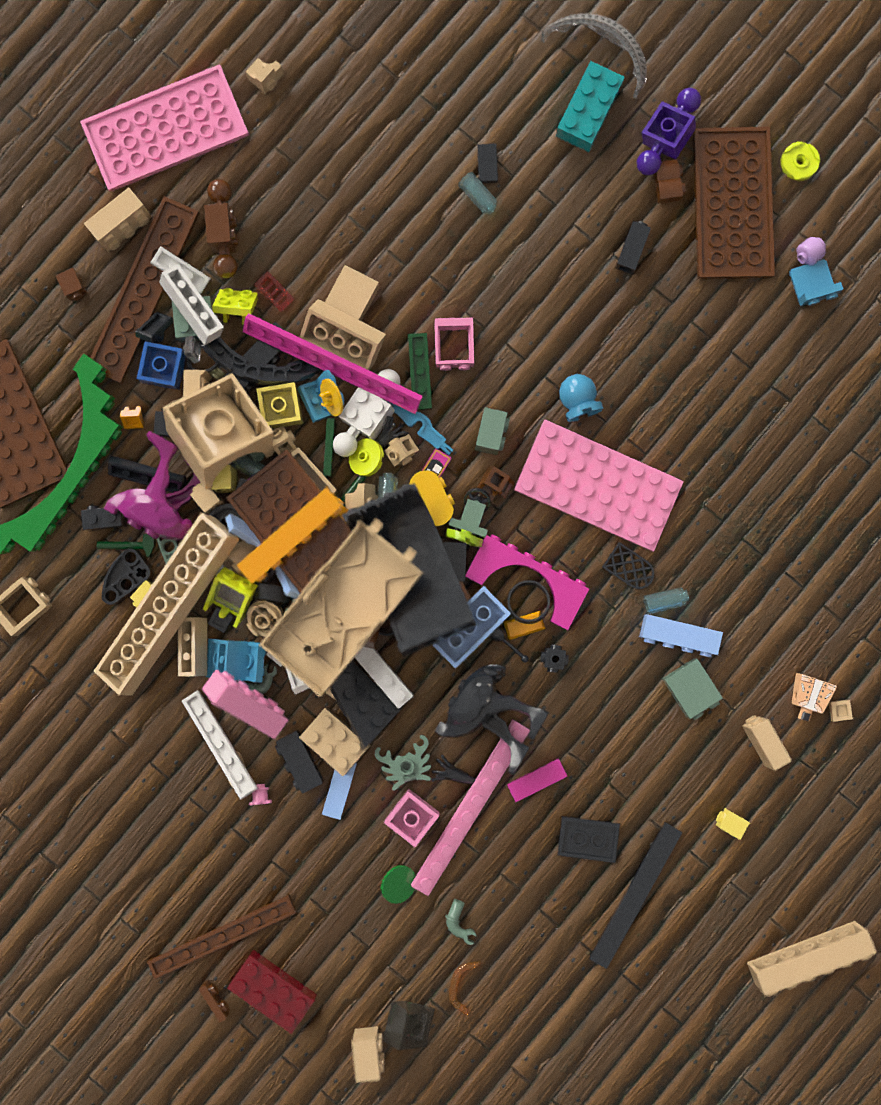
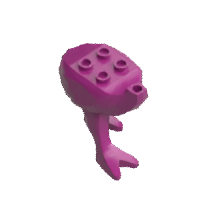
M149 431L147 437L156 447L161 457L154 478L146 490L130 489L110 498L104 509L114 515L117 511H121L128 519L127 523L138 530L141 528L146 529L145 532L155 539L161 537L170 540H183L193 526V523L189 519H181L178 511L183 505L191 501L192 497L190 494L193 493L192 489L201 482L193 472L194 477L187 486L177 492L166 494V489L170 483L169 463L178 447Z

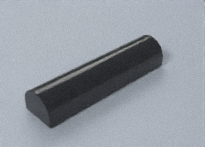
M111 456L108 460V475L147 486L151 483L158 469L116 456ZM169 471L170 483L166 491L174 493L182 490L186 485V476Z

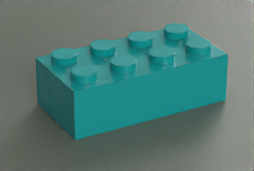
M590 61L557 128L556 137L590 152L622 87L625 77Z

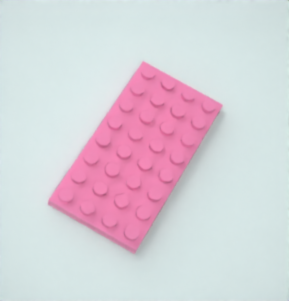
M220 64L80 121L110 192L249 136Z
M544 420L514 491L638 546L654 551L684 481Z

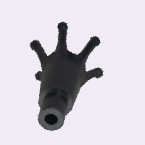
M386 417L385 427L376 440L383 449L393 439L409 434L405 431L397 433L398 430L403 428L402 424L393 430L396 426L393 423L394 417Z
M443 754L441 758L445 763L439 758L436 759L445 768V771L432 770L433 774H437L436 778L431 779L432 782L451 780L463 784H474L476 778L454 767Z

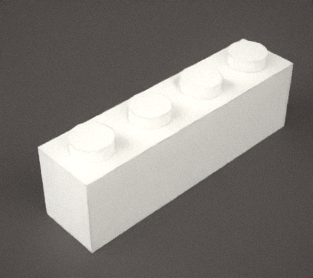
M177 264L162 272L159 283L202 343L206 345L220 337L224 328L180 265Z
M363 647L356 655L357 661L398 709L414 696L375 649Z

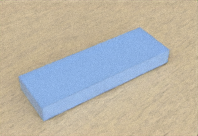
M357 763L345 776L334 770L322 815L341 820Z

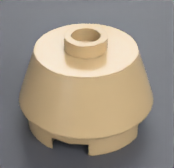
M270 600L253 603L247 612L248 629L255 636L266 637L284 615L281 606Z

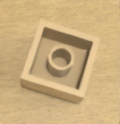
M378 1026L357 1028L354 1031L352 1040L356 1082L380 1080L381 1072H384L385 1056L384 1053H381L383 1035L379 1033Z

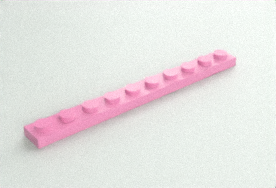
M513 719L508 726L510 734L521 743H523L530 732L528 728ZM500 739L475 779L474 784H472L411 883V886L416 890L429 896L511 761L510 747L503 739Z

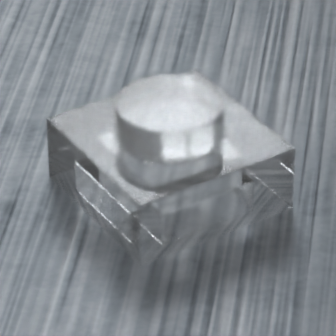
M193 335L185 337V345L183 346L185 356H188L192 363L200 362V344Z

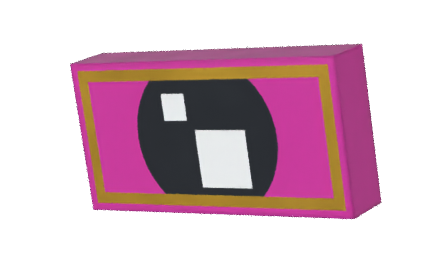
M435 448L422 471H432L440 478L452 458Z

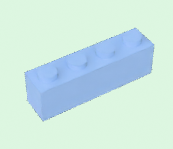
M646 614L643 618L639 637L644 638V642L655 644L656 641L663 642L662 646L674 649V645L682 647L681 651L693 653V650L701 651L700 655L712 657V654L718 655L723 632Z

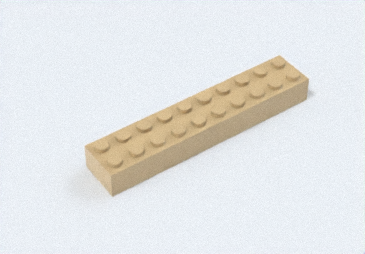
M203 513L199 515L95 668L94 672L118 695L134 694L240 538L230 533L229 529L214 516Z

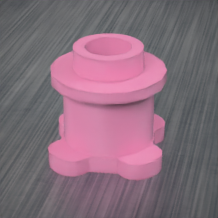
M265 784L256 785L258 789L252 792L253 802H249V806L272 803V800H268L267 790H269V787L265 788Z

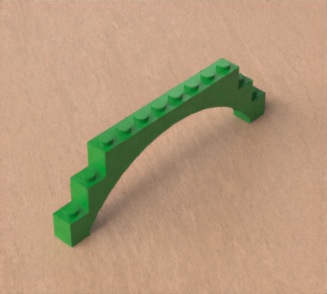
M86 354L81 356L73 368L77 372L81 386L83 422L80 440L72 463L60 483L40 504L22 516L0 525V554L10 553L16 546L15 541L30 552L41 550L45 545L46 541L44 540L47 535H51L54 532L57 521L66 515L68 505L77 499V492L81 487L84 488L87 485L91 472H95L98 469L101 458L110 452V445L114 440H118L122 434L123 426L105 414L106 411L109 412L114 406L113 401L115 397L97 386L98 382L101 383L105 379V372L108 369Z

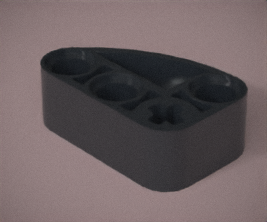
M127 549L110 566L102 588V600L106 604L117 605L132 595L145 580L151 581L153 579L154 570L140 551ZM131 553L136 555V560L133 563L129 561ZM142 569L147 570V572L145 573L146 577L140 575L142 574ZM128 579L132 582V586L129 590H127L124 586L126 580ZM111 591H114L116 593V599L114 601H111L109 599V594Z

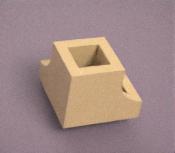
M258 58L246 71L248 80L266 94L269 90L274 89L284 72L282 66L277 61L266 64Z
M358 483L357 489L353 493L345 494V508L348 510L358 508L369 500L381 498V495H375V485Z

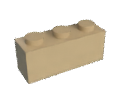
M185 618L178 628V676H207V618Z

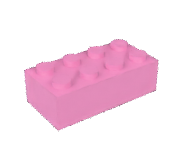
M215 670L202 688L215 705L273 739L277 737L288 721L284 715L285 711L278 707L277 702L271 698L265 699L264 695L256 689L250 690L249 686L243 681H235L234 677L226 671L221 673Z

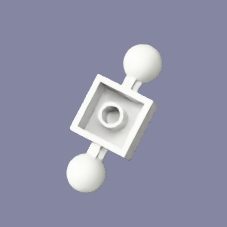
M385 369L378 374L400 385V377L394 370ZM358 387L344 407L342 414L338 416L350 428L347 432H342L334 438V451L342 457L351 456L357 449L356 438L360 433L367 438L375 440L386 424V417L390 416L391 418L395 411L392 405L382 398Z

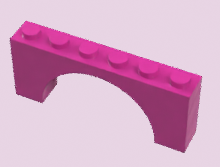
M493 534L490 537L486 535L482 547L478 550L465 577L482 586L487 577L500 568L519 565L533 569L546 580L552 591L553 612L549 621L568 630L589 591V588L585 587L586 583L579 579L575 581L569 579V574L566 572L552 570V565L544 561L542 563L535 561V556L527 552L525 554L518 552L519 548L510 543L507 546L501 543L502 539Z

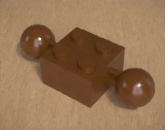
M215 179L210 182L207 188L208 197L215 204L204 205L207 244L214 254H219L213 263L214 272L220 278L229 279L238 270L236 259L230 255V253L237 252L236 246H239L238 234L235 233V227H238L233 209L231 210L226 203L232 195L231 186L223 179Z

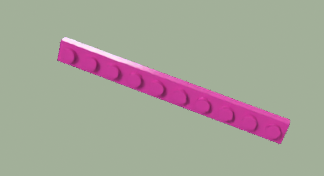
M251 314L245 317L244 333L324 371L330 370L334 376L414 414L418 411L423 396Z

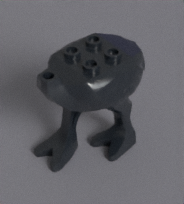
M487 664L471 674L467 680L463 679L458 686V695L456 697L453 696L447 705L449 706L447 723L440 721L435 732L444 738H457L472 734L481 726L492 731L510 747L511 761L509 773L514 775L530 747L514 739L509 732L506 722L496 714L513 710L528 715L530 719L529 738L534 740L549 712L524 704L513 696L497 694L496 683L503 679L506 667L499 664Z

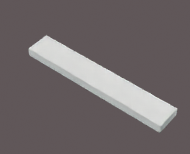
M197 690L183 699L182 703L239 798L243 799L257 790L258 787L201 692Z

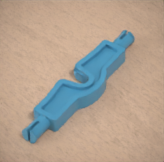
M385 400L392 405L395 410L394 413L408 427L411 428L417 422H422L423 425L418 431V435L429 442L436 449L441 448L448 456L453 452L454 449L445 443L446 439L432 427L431 421L427 416L420 412L414 414Z

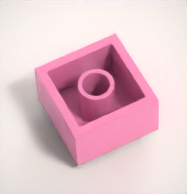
M408 789L386 817L384 823L416 847L439 817V812L412 790Z

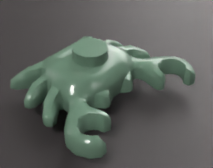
M420 735V739L424 741L422 746L413 743L416 751L415 755L408 752L403 756L397 755L395 760L391 759L390 750L387 751L386 756L382 757L379 754L380 747L376 748V759L390 766V768L382 766V771L393 774L392 776H387L386 780H398L392 787L393 791L405 782L416 779L431 780L429 776L421 774L431 768V765L422 767L430 757L429 754H426L421 759L429 744L426 736Z

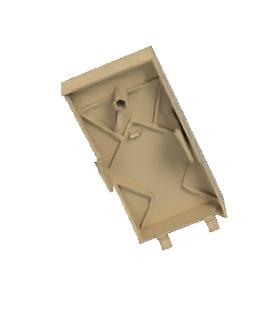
M376 519L370 527L358 521L353 532L333 557L322 566L260 644L261 647L319 696H323L424 574L410 562L416 555L414 550L409 547L407 552L402 555L377 534L383 525Z

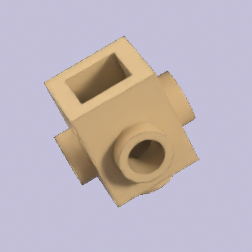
M283 425L272 430L273 453L276 452L279 456L286 449L290 453L297 449L293 442L296 439L291 430L286 431Z
M409 434L400 439L398 437L388 443L390 446L384 450L394 467L401 463L403 466L413 460L411 457L419 451Z

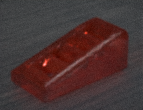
M269 271L254 284L280 312L294 300L293 296ZM269 279L271 282L263 288L262 285ZM275 285L276 288L269 294L267 291ZM280 290L282 293L274 299L273 296ZM286 296L287 299L280 305L278 302Z

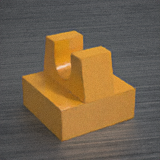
M137 406L136 410H130L129 407H125L124 411H121L120 418L124 429L144 427L140 406Z

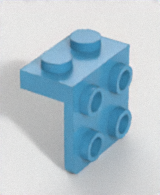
M819 260L814 265L806 264L796 267L790 271V277L800 306L806 304L812 306L819 303L822 299H834L843 290L841 282L833 283L826 260Z
M325 370L316 381L297 388L313 423L333 416L326 407L321 406L323 400L319 396L322 380L331 379L336 384V379L330 370ZM339 391L340 394H341V397H342L343 405H344V396H343L342 392Z

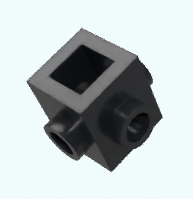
M550 645V648H545V651L541 652L540 663H543V667H546L548 672L559 673V669L564 670V666H568L569 655L566 654V650H562V646ZM554 655L559 657V661L556 663L552 661Z

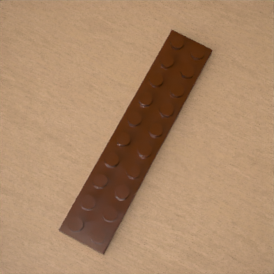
M165 196L159 205L91 355L92 359L108 369L105 372L106 377L120 384L123 383L142 342V339L136 337L135 331L155 313L165 291L159 283L163 271L152 265L151 261L160 246L180 258L200 214L199 211Z

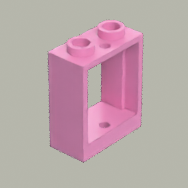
M473 318L435 319L436 368L447 371L451 370V367H459V370H469L470 367H474ZM440 330H468L469 360H440Z

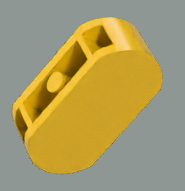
M432 471L416 473L411 478L409 484H416L435 526L446 524L453 515L454 509L452 505L455 502L451 494H446L444 488L447 486L443 478H438L437 474Z

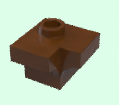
M492 466L487 469L477 488L485 490L492 501L497 494L505 498L515 481L510 479L509 475ZM477 492L478 494H480V495H482L483 497L487 498L483 493Z

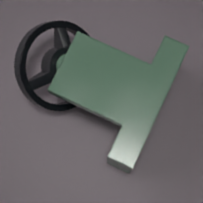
M480 488L470 489L464 497L465 509L461 520L451 518L449 527L460 531L461 529L472 532V535L485 539L488 530L479 527L483 513L490 506L491 498L489 494ZM471 492H481L487 498L482 499L480 496H474Z

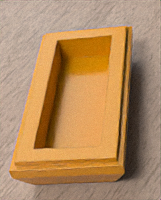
M537 611L520 618L535 619L541 616V613ZM515 619L503 622L509 640L545 629L543 619L534 624H524Z

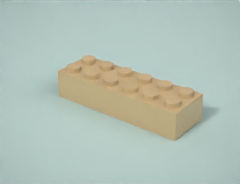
M856 921L749 961L747 964L754 983L765 996H773L778 994L779 990L794 988L797 986V983L812 981L818 975L831 974L836 968L849 967L853 964L852 962L857 960H867L876 951L868 930Z

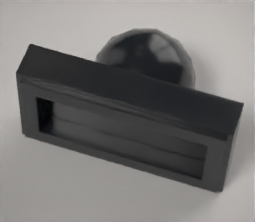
M156 312L135 331L136 337L156 344L162 342L165 336L164 331L173 324V317Z

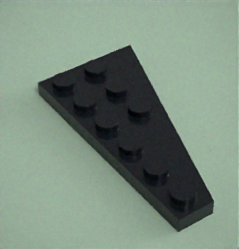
M353 661L337 678L330 689L343 715L348 718L353 733L357 735L362 750L371 743L401 710Z

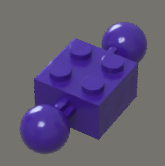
M685 88L679 93L677 97L678 108L661 102L642 131L643 144L651 148V150L642 152L637 158V168L642 174L653 175L659 170L661 166L660 155L662 153L676 160L695 131V116L688 113L695 112L701 104V95L696 89Z

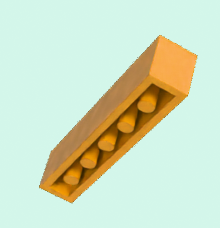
M326 487L236 566L251 583L256 580L259 583L267 576L265 572L268 569L272 568L274 570L282 563L280 559L283 556L287 555L289 557L297 550L295 546L298 543H306L312 537L310 533L313 530H321L327 524L325 520L328 517H336L342 511L340 507L343 504Z

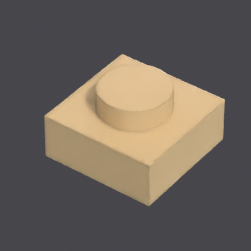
M850 700L829 702L831 721L853 719Z

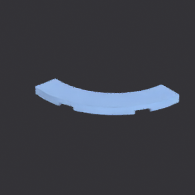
M232 514L226 517L230 533L253 546L258 547L262 544L244 520ZM280 566L275 568L276 575L281 582L285 595L297 599L301 593Z

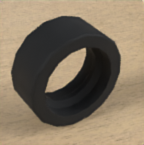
M255 583L258 587L253 595L254 598L289 603L290 596L285 595L282 586Z

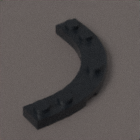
M220 337L206 345L202 341L200 342V347L224 370L231 374L233 373L238 378L257 384L281 385L297 383L323 371L301 359L287 363V366L278 367L271 364H254L233 351Z

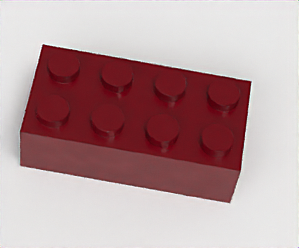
M255 950L248 956L227 988L291 1034L305 1016L317 995Z

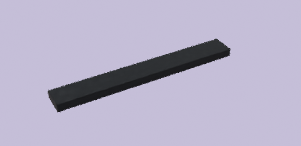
M664 822L589 957L590 960L606 969L608 968L682 835V831Z

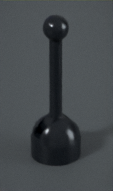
M500 625L489 635L496 642L503 641L521 657L522 662L526 663L529 661L527 655H523L505 639L506 633Z

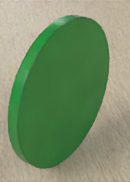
M399 865L389 870L383 878L381 885L383 897L393 904L402 903L407 900L415 889L411 886L416 877L414 871L405 865Z

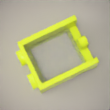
M223 567L214 579L203 610L207 611L213 603L221 607L218 614L220 618H225L229 612L237 616L233 627L237 628L245 618L258 585Z

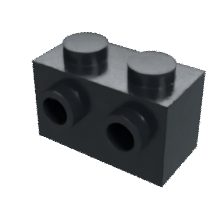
M88 506L87 510L81 511L83 530L97 531L127 527L126 517L121 511H117L114 515L104 508H99V506Z

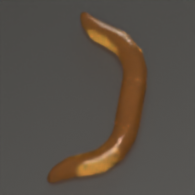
M480 961L463 963L457 967L452 976L449 989L450 1002L466 1016L469 1015L467 1008L456 997L460 976L464 971L478 967L481 963Z

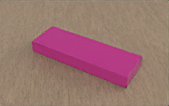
M556 759L508 783L507 786L515 802L567 777V774L560 760Z

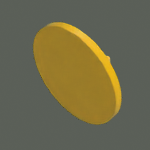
M331 379L322 380L319 394L323 400L321 406L326 407L333 416L341 415L343 402L339 389Z

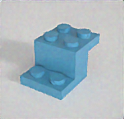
M208 639L206 677L210 678L215 670H218L221 673L224 671L228 672L234 677V680L262 682L266 650L260 646L261 643Z

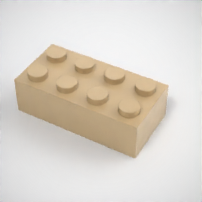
M318 299L308 310L299 338L370 370L375 364L386 334Z

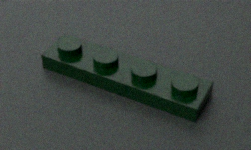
M427 333L408 334L411 388L413 392L423 396L418 410H431Z

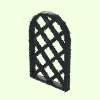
M618 542L602 566L609 573L635 589L648 587L654 578L652 565L620 542ZM621 546L628 551L622 552ZM619 547L620 553L614 554L616 549ZM630 554L631 561L624 562L623 555ZM632 554L638 557L639 559L633 560ZM620 555L621 562L615 563L613 556ZM611 558L612 564L606 565ZM641 561L642 568L635 569L634 562ZM643 561H644L649 567H644ZM631 563L633 570L626 571L625 564ZM622 565L623 572L617 573L615 566ZM611 566H613L614 572H612L611 570H609V569L606 568V567H611ZM651 569L652 576L646 577L645 570ZM642 570L644 577L637 578L636 571ZM633 572L634 579L628 580L626 573ZM624 574L625 580L618 575ZM644 580L645 586L639 587L638 581ZM635 581L636 586L631 585L628 582Z

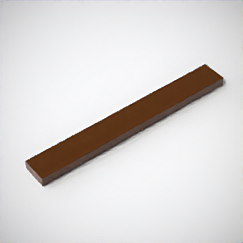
M288 894L148 960L147 964L154 979H158L296 914L297 911Z

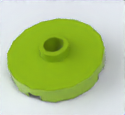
M447 529L445 535L450 539L475 547H482L484 541L472 536V532L463 529L461 531Z

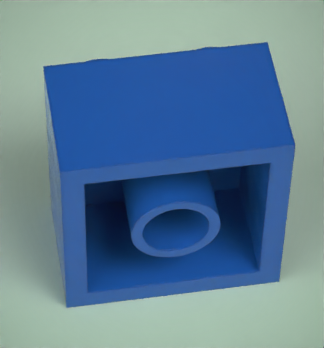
M145 341L137 379L141 383L179 390L187 353L181 348Z

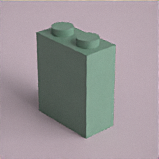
M693 658L662 678L686 718H693L694 720L704 714L702 711L718 706L720 704L719 700L723 699L696 658Z

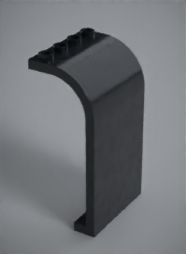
M415 483L403 485L397 491L387 492L379 499L369 500L363 506L351 508L345 514H342L344 522L352 532L356 528L358 521L370 527L376 519L383 525L377 534L398 552L404 555L409 547L416 552V555L410 562L424 574L388 617L398 641V648L404 657L477 625L435 523Z

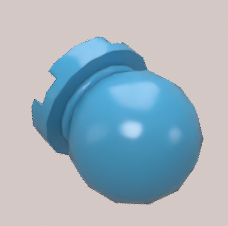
M574 374L567 377L561 383L559 396L564 407L569 409V412L565 414L568 422L578 421V416L585 414L590 417L604 409L601 401H595L597 390L591 378L581 374Z

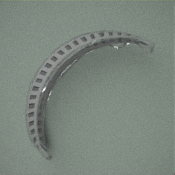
M579 13L560 18L542 30L540 41L544 43L552 31L566 32L575 24L585 25L629 52L634 63L633 73L637 78V87L633 97L637 98L644 87L647 78V68L643 51L632 33L615 20L598 14Z

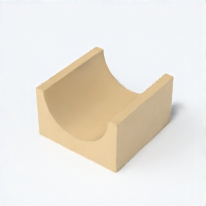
M233 373L163 407L167 433L205 490L213 487L214 479L219 472L235 459L252 452H262L266 458L273 455V431Z

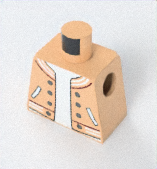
M796 673L792 704L801 707L798 718L809 722L813 711L822 714L837 686Z

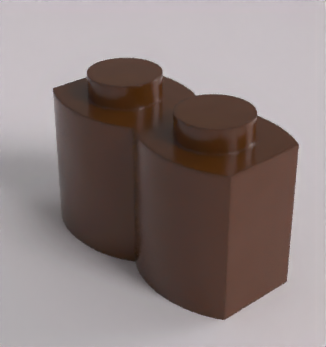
M678 159L662 161L659 170L654 174L658 204L681 201L683 195H685V184L681 183L680 178L683 176L682 165H679Z

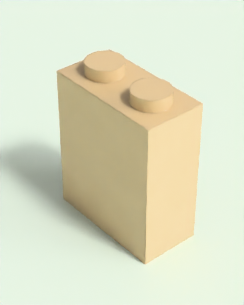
M344 265L325 303L362 321L379 289V282Z
M755 715L745 720L746 723L742 727L764 766L775 771L792 761L768 719L756 717Z

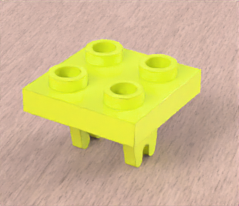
M220 289L212 305L213 313L223 314L224 323H228L229 314L242 316V324H244L245 317L253 313L258 301V293L250 290Z

